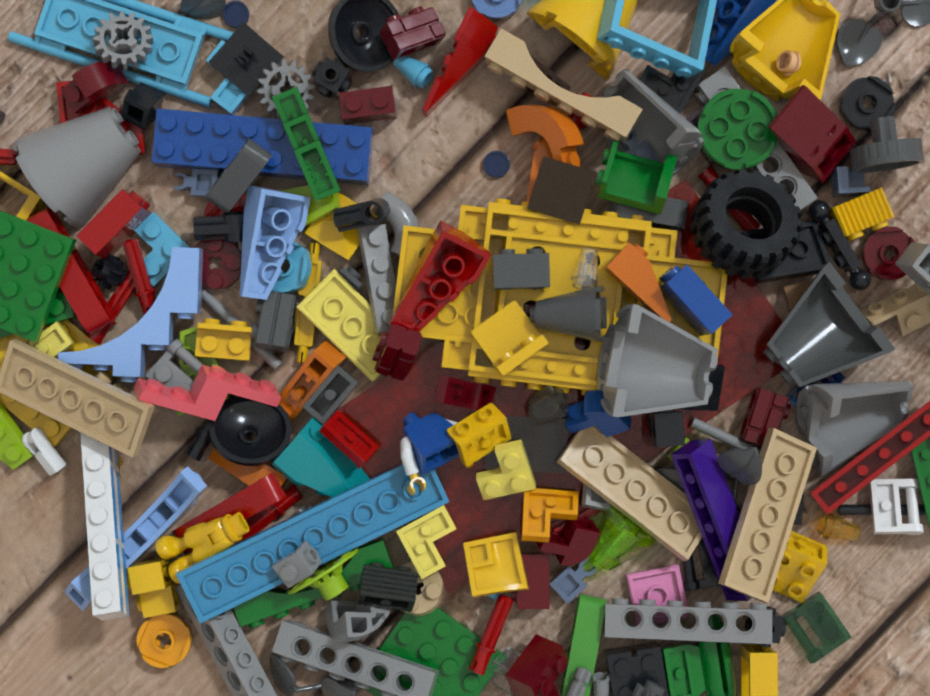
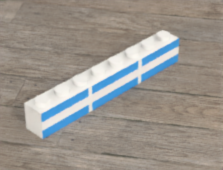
M80 432L92 616L102 621L129 617L117 450Z

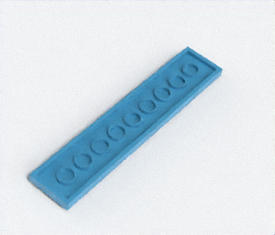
M400 464L248 537L226 550L176 572V576L199 623L201 624L283 584L284 582L272 566L277 560L296 550L304 541H308L311 547L318 552L322 560L320 565L449 503L450 501L435 469L424 475L420 472L417 473L418 477H422L425 480L426 488L421 492L420 486L417 483H413L415 494L410 495L407 491V485L411 481L410 476H406L403 464Z

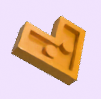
M541 488L524 491L521 541L549 543L550 518L577 520L578 491Z

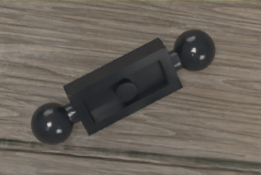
M822 200L814 201L809 206L808 214L812 220L820 222L821 225L818 226L821 231L820 233L825 245L830 246L835 254L833 255L835 264L845 272L849 271V283L853 289L858 291L867 289L871 284V276L867 271L859 268L862 264L835 219L829 218V205Z

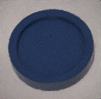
M240 1L227 3L222 13L224 21L232 28H239L243 22L247 24L250 17L247 6Z
M492 151L486 155L483 167L490 177L500 178L508 172L510 161L505 153Z

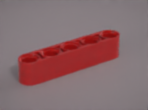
M50 207L44 208L27 219L29 222L69 237L59 217ZM74 246L60 283V288L83 328L89 334H93L113 322L115 316Z
M273 472L173 530L172 533L174 537L181 538L184 537L186 529L196 524L207 523L227 514L234 515L238 512L246 520L285 498L287 495ZM187 548L183 552L186 555L187 553L193 551V549Z

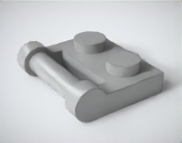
M176 339L145 376L161 382L164 386L171 388L179 386L189 392L194 379L171 360L175 355L178 356L196 373L199 372L201 365L204 364L188 352L179 339Z

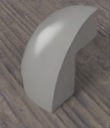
M331 600L324 609L327 628L332 638L337 642H350L362 639L377 630L390 614L391 608L359 605L358 600L356 602Z

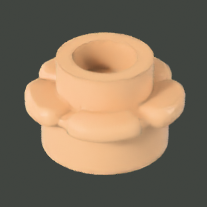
M785 50L780 53L776 61L777 69L783 72L784 76H791L801 66L800 54L797 51Z

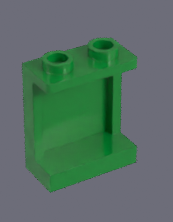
M614 140L611 150L605 149L602 165H606L605 171L599 170L595 185L600 186L598 198L661 215L678 156L667 154L664 163L618 151L619 141Z

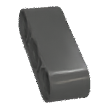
M249 138L210 188L205 198L228 214L267 164L272 154Z
M667 197L660 215L610 201L609 212H616L617 217L632 219V215L644 216L643 220L652 221L651 226L685 230L689 202Z

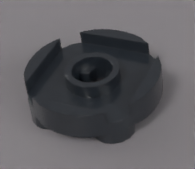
M875 76L856 79L844 89L840 98L839 112L852 127L858 130L871 131V119L893 116L895 111L893 90L887 82ZM870 97L874 108L866 110L863 108L861 100H866Z

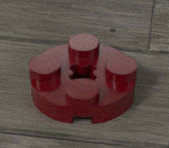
M883 227L868 235L862 246L861 258L870 276L885 281L904 277L906 274L895 263L911 243H915L913 238L909 237L903 232L904 230L898 227ZM886 246H889L890 250L896 253L895 256L891 257V261H888L883 256Z
M224 239L201 240L193 247L203 249V287L214 290L225 289L232 286L240 278L241 252L233 242H226ZM220 256L222 258L220 262L222 265L221 269L213 268L211 270L210 259Z

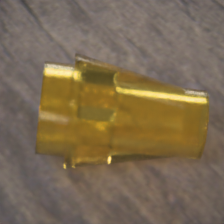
M833 513L823 514L817 525L818 534L822 535L824 539L857 541L861 531L859 525H855Z

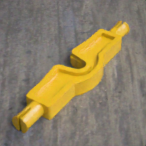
M309 243L312 270L305 288L298 290V295L301 297H306L321 282L323 262L319 260L321 244ZM298 308L295 311L294 344L298 345L296 362L304 363L308 358L309 347L314 346L316 326Z

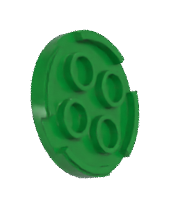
M728 89L718 93L704 106L698 119L697 129L702 133L704 140L703 152L712 162L730 170L749 169L760 164L772 153L777 144L776 137L768 127L777 116L774 107L764 96L755 91Z

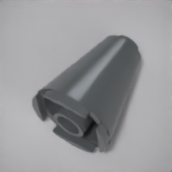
M595 286L538 300L535 306H531L530 309L531 323H535L537 329L604 342L606 335H601V329L607 328L606 297L600 296V292L605 291L604 286Z

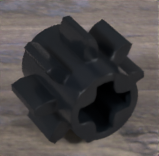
M111 254L108 255L107 259L99 258L92 269V274L96 277L94 280L99 282V286L109 290L112 285H121L127 274L126 268L123 267L125 263L121 262L120 258Z

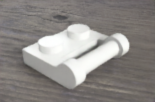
M874 479L869 483L873 534L920 535L924 533L923 524H920L917 500L919 485L917 479ZM899 489L906 491L909 524H902Z

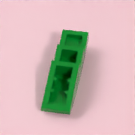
M295 86L272 96L315 201L341 191L298 87Z

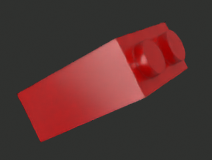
M122 189L76 236L95 255L107 259L109 254L114 255L123 246V242L129 240L136 233L134 230L151 214L148 210L151 205L140 194L134 191L129 193Z

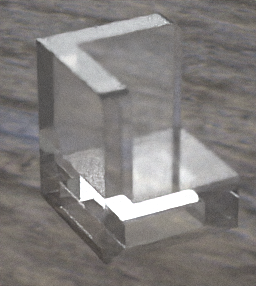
M508 646L492 661V679L494 686L511 696H515L505 675L521 653Z

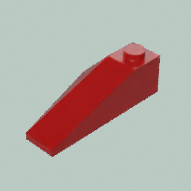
M470 6L454 37L453 47L455 49L446 55L441 69L443 73L441 77L437 76L422 108L423 115L427 117L485 59L487 51L498 35V27Z
M440 220L417 264L390 324L405 327L407 331L411 329L419 332L438 315V312L450 301L453 302L464 288L469 284H473L479 278L491 257V253L465 232Z

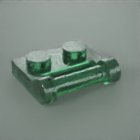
M819 591L782 615L786 625L807 653L806 658L810 664L819 661L852 638ZM803 615L821 641V646L815 648L798 623L797 619Z

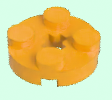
M168 613L153 616L141 625L136 639L137 647L139 646L142 658L149 665L157 668H167L178 664L188 655L192 646V629L183 618L176 614ZM166 633L169 635L171 644H166L165 647L160 646L161 641L158 639V636H163Z

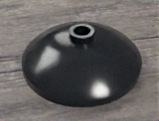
M339 0L335 4L329 17L328 36L335 55L343 64L359 72H374L385 68L393 61L387 50V45L384 44L380 35V30L386 24V19L399 14L394 5L389 0ZM356 29L360 31L359 38L355 34Z
M234 396L224 401L216 421L210 420L209 435L214 448L225 459L243 466H259L277 459L290 442L292 427L290 418L281 405L278 404L275 407L240 396ZM250 437V438H253L254 440L249 441V440H246V438Z

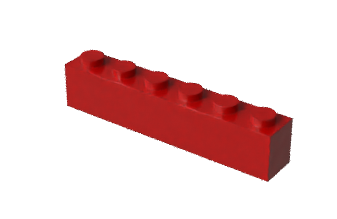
M930 401L810 493L827 515L930 437Z

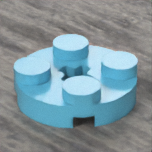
M294 241L292 245L294 248L291 254H288L283 262L285 264L287 259L290 268L286 273L281 269V273L272 291L289 294L305 288L312 270L309 250Z

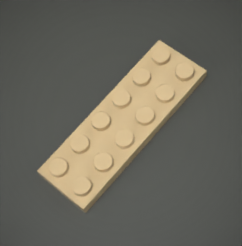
M17 339L9 341L0 371V393L132 458L138 456L155 407L154 405L140 401L138 397Z
M596 426L576 432L556 462L682 561L689 560L702 535L686 494L614 437H606Z
M768 428L759 454L762 463V476L757 484L749 486L718 584L761 602L769 603L814 460L816 447L778 429Z

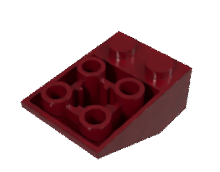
M805 85L798 89L768 126L801 173L822 183L856 143L848 127Z

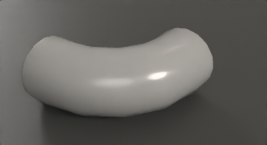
M386 191L382 197L390 206V214L386 221L390 223L394 231V241L390 251L400 256L403 226L419 227V222L406 202ZM379 208L376 211V216L380 217Z

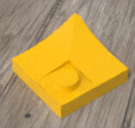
M338 192L340 208L357 204ZM334 212L309 225L305 232L307 236L350 261L360 247L358 228L339 232L337 227H335Z
M516 532L463 543L473 598L529 590L518 534Z

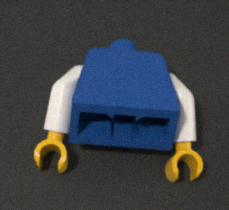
M412 412L404 418L403 424L405 427L403 428V438L400 441V457L406 476H410L411 481L407 485V491L410 495L415 494L413 483H417L420 486L421 492L426 488V482L422 477H418V472L424 475L459 457L456 443L447 433V429L458 422L445 419L438 413H430L419 418L417 414Z

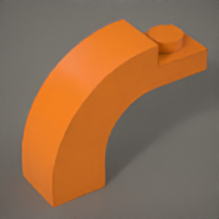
M548 104L522 105L506 110L512 136L536 132L547 141L554 160L580 167V158L576 147L583 145L584 142L576 124L565 112Z

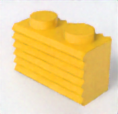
M882 187L831 208L829 218L835 219L848 241L864 236L862 230L872 227V230L876 231L888 226L887 220L894 217Z

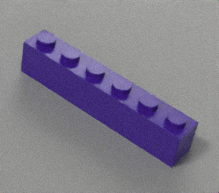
M711 439L690 440L673 452L671 457L718 579H720L740 514L724 472L719 466L718 457ZM721 585L726 600L748 601L752 598Z

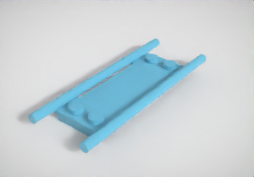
M45 0L34 32L35 39L13 31L8 35L9 42L86 67L100 60L67 50L66 48L70 47L97 56L93 37L96 36L94 28L101 27L100 20L105 19L109 21L110 13L115 17H119L120 11H123L125 17H129L133 12L135 13L136 21L144 18L145 26L149 25L151 27L154 44L151 45L152 54L145 53L146 62L138 60L137 68L132 64H128V67L155 75L156 79L134 71L124 70L120 67L126 79L136 84L142 82L160 92L210 108L213 100L209 96L188 90L187 87L205 34L227 41L234 32L137 0ZM139 35V36H138V39H139V40H138L137 42H138V44L140 45L142 38H141V36ZM108 36L105 40L106 46L109 45L108 41L110 40V38Z

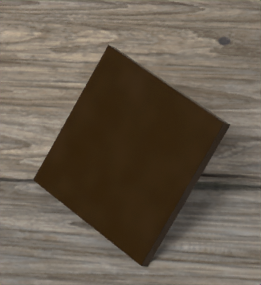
M543 156L527 209L580 225L596 172Z

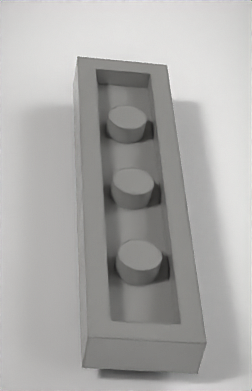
M386 225L364 226L358 228L357 232L375 334H380L383 331L388 332L391 327L390 321L393 317L396 281Z

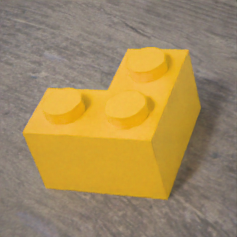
M160 557L140 561L127 568V588L131 589L132 595L139 594L136 598L138 611L143 613V618L173 613L181 608L179 596L175 590L177 585L171 579L168 572L172 559L165 560Z

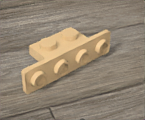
M914 284L894 292L891 296L879 302L870 304L867 308L861 310V313L871 326L894 317L898 332L904 336L930 323V295L919 285Z

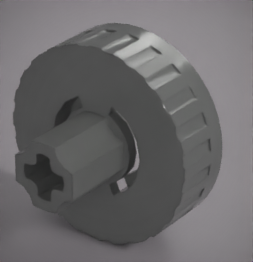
M894 116L871 119L870 126L873 143L850 150L852 173L890 171L925 162L922 139H897Z

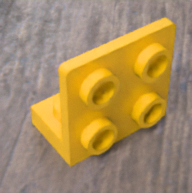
M515 300L471 331L475 340L502 377L549 344L543 334L540 335Z
M791 530L773 591L798 602H803L827 566V546Z

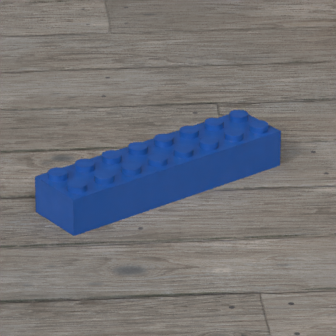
M157 109L152 163L158 167L192 170L193 168L220 170L223 173L250 138L272 154L258 176L306 180L281 119ZM312 122L337 183L369 185L374 137L372 127Z

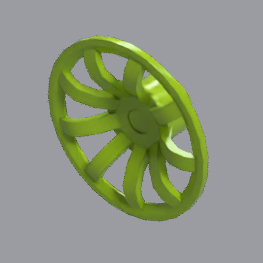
M354 548L328 561L316 569L311 576L292 586L287 593L291 595L310 586L315 589L318 588L325 601L339 595L349 587L341 574L343 563L354 556L359 549Z

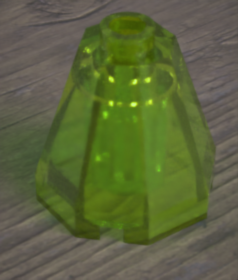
M611 505L610 510L604 511L598 529L601 534L593 552L590 554V562L599 570L604 568L610 571L648 550L655 542V539Z

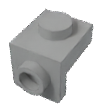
M304 541L296 550L277 560L272 568L287 588H290L311 576L322 560L318 552L311 547L308 541Z

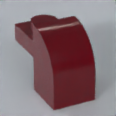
M98 61L72 75L73 80L60 91L73 113H81L98 98H111L129 82L119 65L114 69L112 68L111 61L107 63Z
M440 375L436 386L434 402L477 411L487 404L493 403L496 387Z
M577 517V520H566L562 533L550 531L549 543L536 542V544L544 554L551 556L555 554L562 566H571L584 561L590 556L601 533L593 520Z

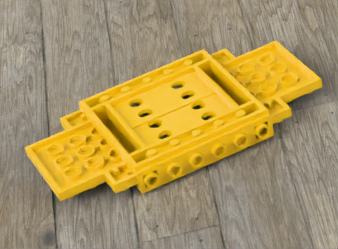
M496 198L494 202H489L488 208L461 205L458 229L465 232L491 253V257L479 278L473 284H469L464 288L453 302L450 301L438 312V315L419 332L422 338L445 340L442 367L469 370L468 376L473 377V382L489 384V379L500 380V385L516 387V382L527 383V389L543 390V386L547 385L554 386V392L570 394V389L572 388L580 389L581 395H585L587 391L598 390V362L603 342L590 340L589 348L581 351L575 347L574 340L576 337L537 329L540 335L543 334L549 344L502 377L475 340L471 331L513 300L517 301L523 310L524 304L528 301L536 302L581 290V284L584 281L590 280L596 286H604L605 291L600 292V296L606 297L607 328L601 329V335H605L609 325H615L619 318H617L616 314L624 306L636 304L645 308L604 270L629 242L633 246L637 243L648 253L646 258L651 263L658 284L662 282L659 277L669 268H673L676 265L680 268L688 264L724 304L727 274H724L725 270L721 268L717 270L711 266L712 262L675 258L678 231L652 228V221L643 220L644 216L632 215V219L617 217L616 212L603 211L602 215L591 214L592 210L584 209L580 225L529 210L527 209L529 202H521V206L511 205V200ZM403 226L393 315L435 229ZM541 247L545 253H549V289L493 290V255H497L498 250L514 249L515 254H526V249ZM589 253L596 254L600 259V264L595 269H589L584 264V258ZM664 297L672 319L670 323L717 348L718 358L722 325L713 334L699 336Z

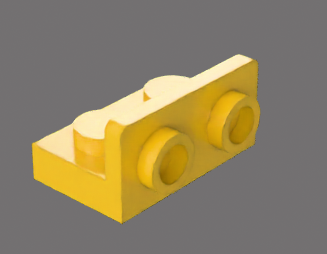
M204 318L203 323H197L195 357L249 361L252 327H247V322L231 321V325H221L218 319Z
M493 403L487 404L447 429V433L456 443L460 459L466 467L495 450V445L506 443L512 439L507 418Z

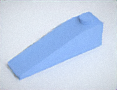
M252 185L248 187L243 217L240 296L267 300L281 273V266L286 256L291 254L294 248L292 245L298 233L302 232L306 225L311 197Z

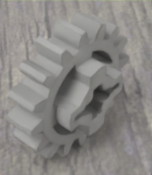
M120 11L119 17H115L110 13L109 21L105 19L100 20L101 27L94 28L96 36L93 37V43L96 46L97 56L102 55L104 63L111 61L112 68L114 69L118 64H122L123 69L127 70L128 64H132L137 68L138 60L147 61L145 53L152 54L151 45L154 44L153 35H151V27L149 25L145 26L144 18L136 21L135 13L132 12L129 17H125L124 12ZM139 35H140L141 38H142L140 45H139L138 42H137V41L139 40V39H138V36H139ZM107 36L110 38V40L108 41V46H106L105 44Z
M280 59L279 66L274 62H270V71L264 68L261 70L265 77L264 79L257 78L256 81L262 84V88L255 89V91L263 95L258 101L261 104H268L265 108L267 112L275 109L274 115L280 117L270 95L281 93L280 87H283L284 84L290 85L291 88L297 86L306 108H309L305 101L307 99H314V96L309 94V90L315 88V85L308 84V80L312 78V75L303 74L305 66L301 65L296 68V61L291 60L287 66L285 59ZM289 71L296 74L301 82H295L291 78ZM277 73V79L273 84H269L271 78Z

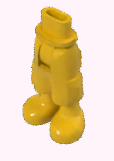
M240 512L234 515L227 514L207 523H199L186 529L184 537L177 538L164 535L157 539L155 547L158 555L165 560L174 558L187 548L193 549L192 553L174 560L169 565L168 572L171 579L175 583L180 584L176 572L230 548L242 539V535L249 532V526Z

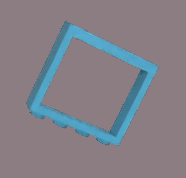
M605 0L597 35L598 40L609 44L611 48L628 52L634 58L649 61L657 68L672 71L678 77L683 76L689 79L703 71L717 0H699L688 56L619 26L625 0Z

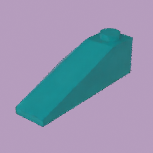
M313 416L272 463V466L292 483L299 486L302 484L316 490L315 493L321 496L328 495L333 497L369 480L370 478L362 468L358 469L356 464L319 432L323 424Z

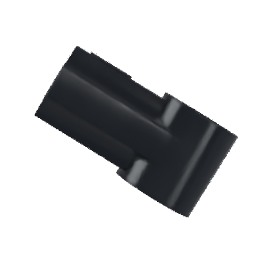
M374 198L370 201L336 208L333 210L335 227H337L339 232L368 225H377L389 217L390 206L385 199ZM372 205L379 208V218L371 214L370 208Z
M234 211L216 216H194L195 241L224 239L226 242H242L244 212Z

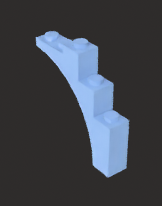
M172 247L169 270L162 290L152 307L137 324L121 336L101 346L82 351L58 352V359L78 369H83V364L94 365L93 370H110V365H113V376H121V382H137V377H144L146 345H149V350H165V345L172 344L174 313H177V318L194 319V314H201L203 249Z
M188 466L179 473L162 495L124 533L126 573L128 572V567L134 565L141 556L156 544L157 539L162 537L167 530L189 512L197 502L196 499L207 487L201 476L193 472ZM89 566L64 591L82 611L92 604Z

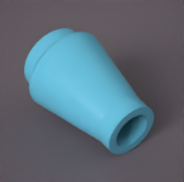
M407 55L395 59L393 64L415 88L420 87L424 89L434 75V71L430 69L429 64Z

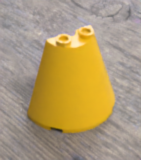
M540 0L528 9L526 14L545 30L552 27L557 28L588 54L591 59L587 65L606 81L609 80L614 72L621 49L611 48L609 44L597 39L605 0ZM638 0L624 1L619 26L629 29Z
M777 0L735 36L730 46V52L734 56L732 63L740 76L749 85L774 100L779 101L781 97L790 100L802 85H805L821 100L841 13L826 0ZM785 50L797 51L800 54V69L792 73L791 76H784L783 72L779 71L776 67L778 56Z

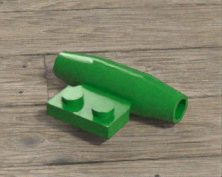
M710 615L708 619L710 627L716 630L721 629L724 626L721 615ZM697 641V646L681 643L661 647L669 696H699L704 691L706 696H736V679L729 642Z

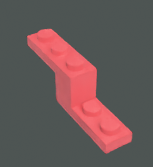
M201 365L189 392L179 386H174L173 388L164 386L161 382L154 379L146 381L138 378L134 386L140 401L216 421L228 393L275 407L278 406L281 400V396L272 382L267 380L256 381L248 375L239 372L232 374L216 365L211 367Z

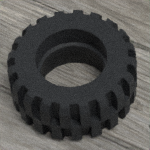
M739 169L734 173L729 171L722 174L720 178H715L697 202L691 216L693 221L690 225L691 233L695 235L693 242L696 248H701V256L705 260L709 259L712 262L711 266L715 269L721 268L725 270L724 274L732 277L734 274H739V278L749 279L751 275L754 278H758L766 273L773 272L792 252L801 237L800 232L802 231L803 222L799 218L802 214L799 206H795L796 199L793 194L787 193V187L782 182L778 184L774 181V177L769 174L766 176L760 175L761 172L751 170L750 173H747L746 169ZM738 209L753 215L761 223L765 232V239H752L740 234L730 224L726 210Z

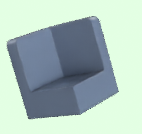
M848 166L836 167L832 171V197L859 196L871 192L870 186L865 187L864 173H852V169H848Z

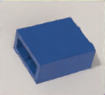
M688 264L680 268L677 265L669 268L659 277L662 281L659 287L664 297L699 336L713 334L732 316V313Z

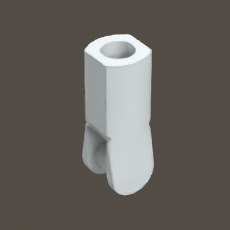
M34 428L22 436L24 446L35 455V458L49 476L55 474L67 464L50 443L42 429Z

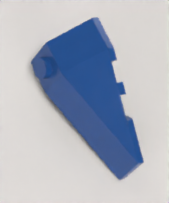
M717 0L715 8L717 11L712 23L705 60L716 66L730 53V46L735 36L777 0Z

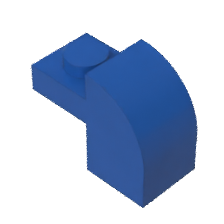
M591 390L585 392L583 401L567 406L566 428L571 433H575L596 426L606 437L630 430L631 416H610L605 412L600 402L601 399H604L603 391Z

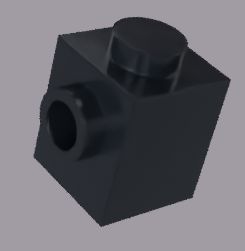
M140 82L133 90L129 89L123 101L122 118L146 130L156 119L157 109L162 108L165 94Z

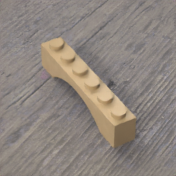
M502 28L485 55V61L488 64L487 68L497 75L502 73L511 77L510 81L520 88L529 87L535 91L534 95L545 102H548V100L558 104L557 108L567 115L576 114L581 117L580 121L592 129L597 126L604 130V135L612 141L621 140L626 142L642 114V108L621 96L606 98L587 97L561 88L548 79L536 66L525 42Z

